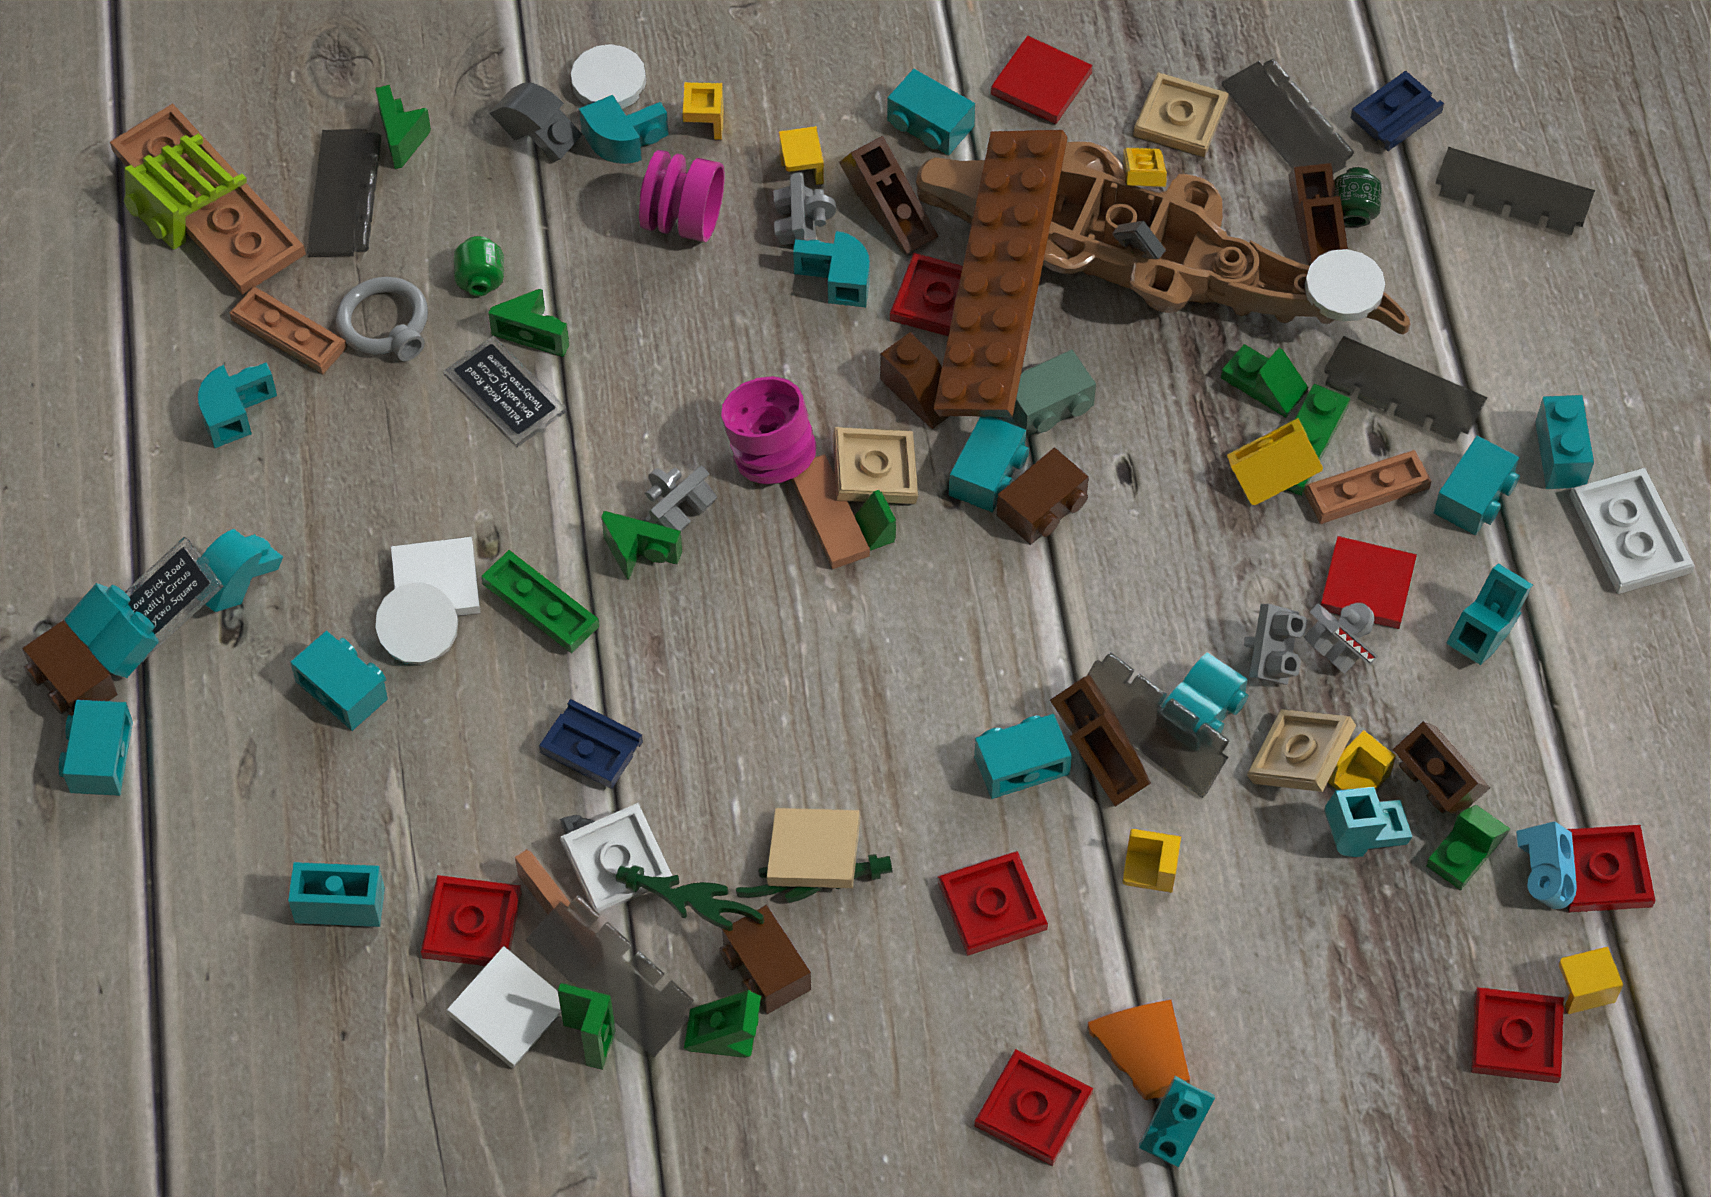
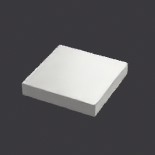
M472 537L391 547L395 588L411 582L428 583L442 590L453 602L457 616L480 613Z
M638 803L565 834L560 838L595 916L650 892L642 887L637 892L627 890L625 884L616 882V874L621 865L629 868L633 865L643 867L645 876H672Z
M503 946L447 1009L446 1014L513 1069L559 1017L561 1009L558 991Z

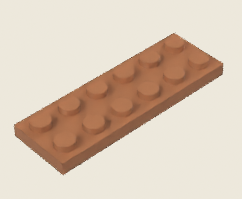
M172 103L110 141L112 151L126 167L132 165L135 168L143 164L144 157L150 155L154 158L161 154L162 147L169 145L172 148L180 144L181 137L187 135L191 138L198 133L201 136L202 134ZM203 137V144L199 145V147L233 178L236 177L238 173ZM186 153L180 155L214 188L219 186ZM167 163L162 165L196 198L201 196ZM247 183L185 217L186 233L242 295L251 290L253 286L256 287L306 255L304 245Z

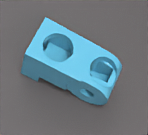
M1555 821L1516 831L1518 847L1530 855L1532 872L1527 883L1529 893L1552 909L1567 907L1574 900L1577 889L1572 832Z

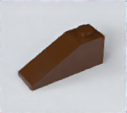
M883 136L854 150L839 162L859 199L904 255L939 237Z

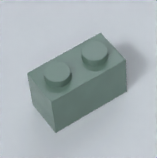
M1069 350L1021 373L1012 418L1018 427L1026 430V437L1036 432H1046L1058 422L1071 416H1081L1094 406L1096 383L1073 350Z

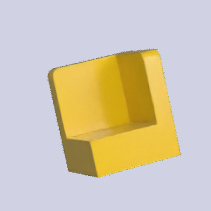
M685 82L683 122L713 123L714 140H722L724 115L722 83Z
M817 127L779 131V155L781 165L785 166V170L791 172L813 169L816 185L824 184V162Z
M1363 730L1344 749L1328 783L1336 790L1374 787L1376 790L1391 775L1396 755Z
M1131 829L1122 880L1123 884L1172 893L1181 836Z
M1608 946L1561 958L1559 967L1570 992L1565 1003L1568 1014L1616 1003L1623 987V982Z

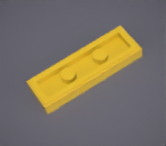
M1123 149V166L1126 171L1127 185L1166 187L1167 172L1160 149Z

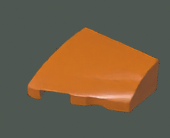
M1172 1000L1125 1009L1088 1022L1089 1034L1092 1038L1097 1037L1110 1052L1112 1062L1120 1071L1126 1072L1133 1081V1087L1144 1100L1164 1097L1174 1076L1190 1084V1076Z

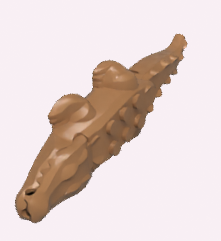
M1067 142L1043 260L1044 266L1052 271L1063 274H1074L1083 271L1085 274L1095 275L1109 282L1133 289L1143 297L1150 307L1165 313L1179 311L1188 301L1201 304L1217 302L1231 306L1239 316H1245L1251 311L1275 315L1277 320L1282 323H1288L1296 316L1317 317L1323 324H1330L1334 321V319L1322 315L1320 309L1314 303L1312 306L1307 299L1305 282L1310 266L1276 254L1251 240L1247 242L1241 238L1227 236V233L1220 228L1223 219L1222 198L1212 183L1197 176L1178 174L1177 178L1171 182L1167 191L1160 193L1138 186L1127 185L1126 171L1123 165L1106 147L1092 142ZM936 157L927 160L920 167L916 177L919 200L928 205L945 209L972 225L985 160L959 161ZM1144 221L1166 251L1159 259L1144 258L1142 255L1145 252L1138 250L1131 244L1125 248L1116 240L1112 233L1119 224ZM1383 292L1379 307L1375 311L1369 312L1367 317H1365L1380 322L1397 334L1407 333L1411 325L1405 311L1385 292Z

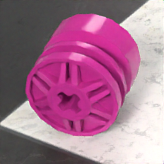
M657 150L649 162L641 186L639 204L640 227L644 230L653 231L658 226L661 233L668 234L678 219V231L682 238L706 243L714 232L720 213L725 182L724 165L720 162L696 158L687 172L686 160L682 154H676L671 159L669 152Z
M774 376L761 377L742 383L729 393L722 404L721 418L730 441L735 464L740 474L753 482L774 484L795 478L810 466L816 455V441L812 433V426L808 420L804 397L798 386L788 379Z

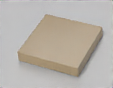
M1158 72L1134 127L1133 136L1205 157L1228 102L1229 93Z
M834 428L833 450L837 500L866 502L873 491L880 490L887 503L916 504L918 488L913 431Z
M1281 709L1247 776L1253 784L1323 792L1356 724L1350 716Z
M775 808L767 871L768 886L853 888L860 827L859 810Z

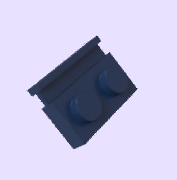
M1405 70L1352 108L1350 118L1376 141H1382L1385 144L1384 148L1390 151L1441 114L1444 103L1441 100L1437 102L1431 97L1432 92Z
M570 699L564 713L559 715L540 743V753L612 789L633 758V753L637 747H640L643 743L642 734Z

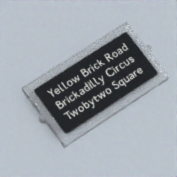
M494 335L474 350H466L464 357L443 371L444 376L516 448L538 432L544 433L548 425L567 412V407Z
M185 536L125 591L131 599L128 605L133 612H140L155 626L152 632L159 640V643L147 657L224 587L208 566L209 559L201 556L191 541Z

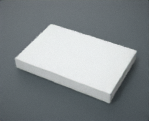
M1645 468L1571 488L1569 497L1617 594L1693 572L1695 565Z

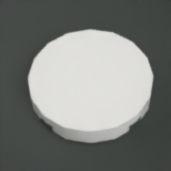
M612 44L596 46L583 52L574 62L571 71L573 92L579 101L585 105L614 95L621 108L624 109L636 102L640 92L644 90L646 85L644 63L638 55L626 47Z
M1348 249L1331 250L1320 255L1310 265L1305 282L1307 299L1313 306L1314 303L1320 309V313L1327 318L1342 322L1358 321L1367 317V314L1373 311L1374 308L1376 310L1381 303L1385 288L1383 272L1376 262L1363 253Z
M411 582L396 587L384 597L377 610L375 628L381 645L391 657L405 664L424 665L440 656L442 657L450 650L457 637L458 617L453 602L442 590L428 583Z

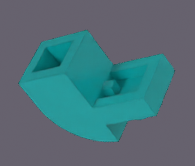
M614 95L579 108L581 132L598 156L613 163L629 164L641 161L642 146L654 144L669 135L667 111L661 102L627 116Z
M836 231L834 243H825L820 240L807 241L795 239L793 251L795 275L828 278V304L866 308L870 285V260L865 246L858 239L840 231Z
M267 362L255 367H247L232 376L228 375L225 366L222 365L210 372L201 383L198 391V403L206 431L214 448L251 435L252 432L245 408L277 396L273 376Z
M235 529L229 530L218 537L206 549L197 563L198 567L210 581V584L196 598L214 612L240 605L243 602L252 578L278 570L283 556L274 550L270 543L255 534L244 537Z
M1498 563L1492 568L1476 600L1461 613L1446 644L1479 665L1483 664L1494 654L1514 627L1521 615L1520 609L1533 584Z
M1374 787L1336 790L1325 805L1324 812L1337 851L1344 856L1363 857L1367 850L1371 848L1407 845L1413 837L1401 801L1379 802Z

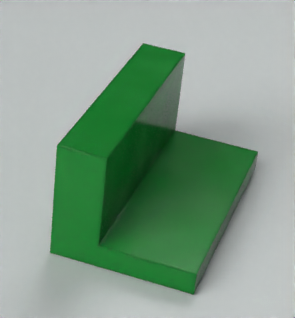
M560 983L557 991L563 1026L581 1030L586 1066L603 1070L616 1032L611 996Z

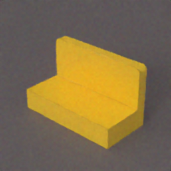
M1299 418L1227 454L1230 466L1252 505H1257L1323 470V466Z

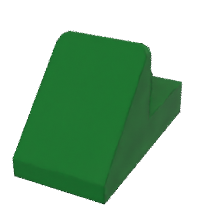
M390 85L376 87L379 112L394 168H402L431 131L428 109L421 108L404 112L401 98H393Z
M542 289L531 291L495 305L488 312L492 336L560 357H564L569 347L567 323L561 322L554 316H543L545 303Z
M1243 344L1222 369L1221 379L1285 418L1306 395L1309 388L1284 350L1280 347L1270 358H1267L1246 344Z
M603 511L601 520L604 540L628 580L631 577L639 555L645 556L656 563L668 562L678 565L682 554L680 530Z
M1474 805L1459 813L1453 830L1429 857L1426 867L1461 891L1507 836L1511 828L1478 805Z
M747 990L691 1008L689 1010L684 1049L696 1053L742 1058L750 1057L759 1022L758 1014L761 996Z

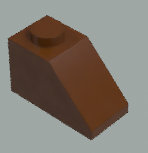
M911 332L880 353V380L924 423L933 429L950 417L939 416L934 410L942 366L937 357Z

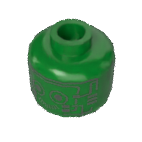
M474 236L466 239L455 249L453 257L454 280L459 288L474 296H484L496 290L503 283L504 254L500 246L492 240L483 236Z

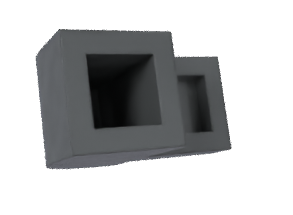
M526 82L511 88L490 112V115L514 140L529 135L553 162L560 160L583 135L560 110L564 103L552 92L534 83Z

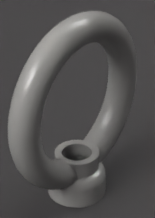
M396 277L373 278L352 288L341 300L336 312L337 331L340 337L346 340V344L357 351L367 354L394 352L400 360L409 361L418 356L424 348L425 341L420 333L424 329L428 318L427 301L422 292L406 280ZM392 292L400 294L409 300L413 310L410 322L407 326L401 324L393 328L387 338L371 339L360 335L354 330L351 323L352 313L356 306L365 298L377 293Z

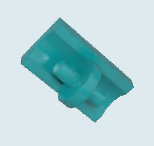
M1174 1076L1139 1143V1148L1179 1167L1214 1102L1215 1095L1196 1088L1183 1079Z

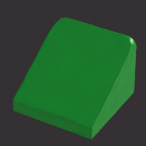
M873 491L855 515V519L870 551L894 543L896 539V519L882 491Z

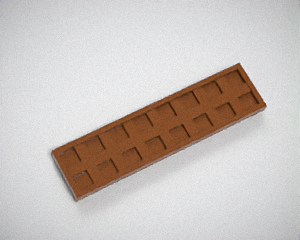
M1063 130L990 132L934 404V410L939 416L1013 417L1068 139Z

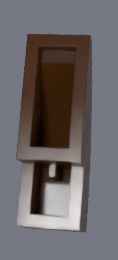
M1331 163L1293 167L1288 174L1292 201L1308 266H1310L1320 255L1331 250L1348 249L1340 196L1334 197L1335 184Z
M1091 675L1081 678L1050 699L1052 705L1072 733L1069 736L1115 807L1151 784L1128 736Z

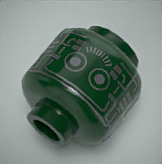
M1352 167L1347 170V173L1339 175L1334 180V197L1340 196L1344 225L1363 227L1369 225L1370 220L1375 219L1380 214L1382 183L1376 176L1371 175L1368 169Z

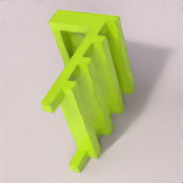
M199 133L191 138L187 135L181 137L180 144L172 148L169 145L162 147L161 154L154 158L150 155L144 157L143 164L135 168L132 165L125 167L124 203L127 210L134 217L138 216L149 226L150 231L157 239L165 241L173 250L186 243V216L247 183V177L242 173L233 178L199 147V145L203 144V137ZM186 153L219 186L214 188L180 155ZM167 163L201 196L196 198L162 165Z

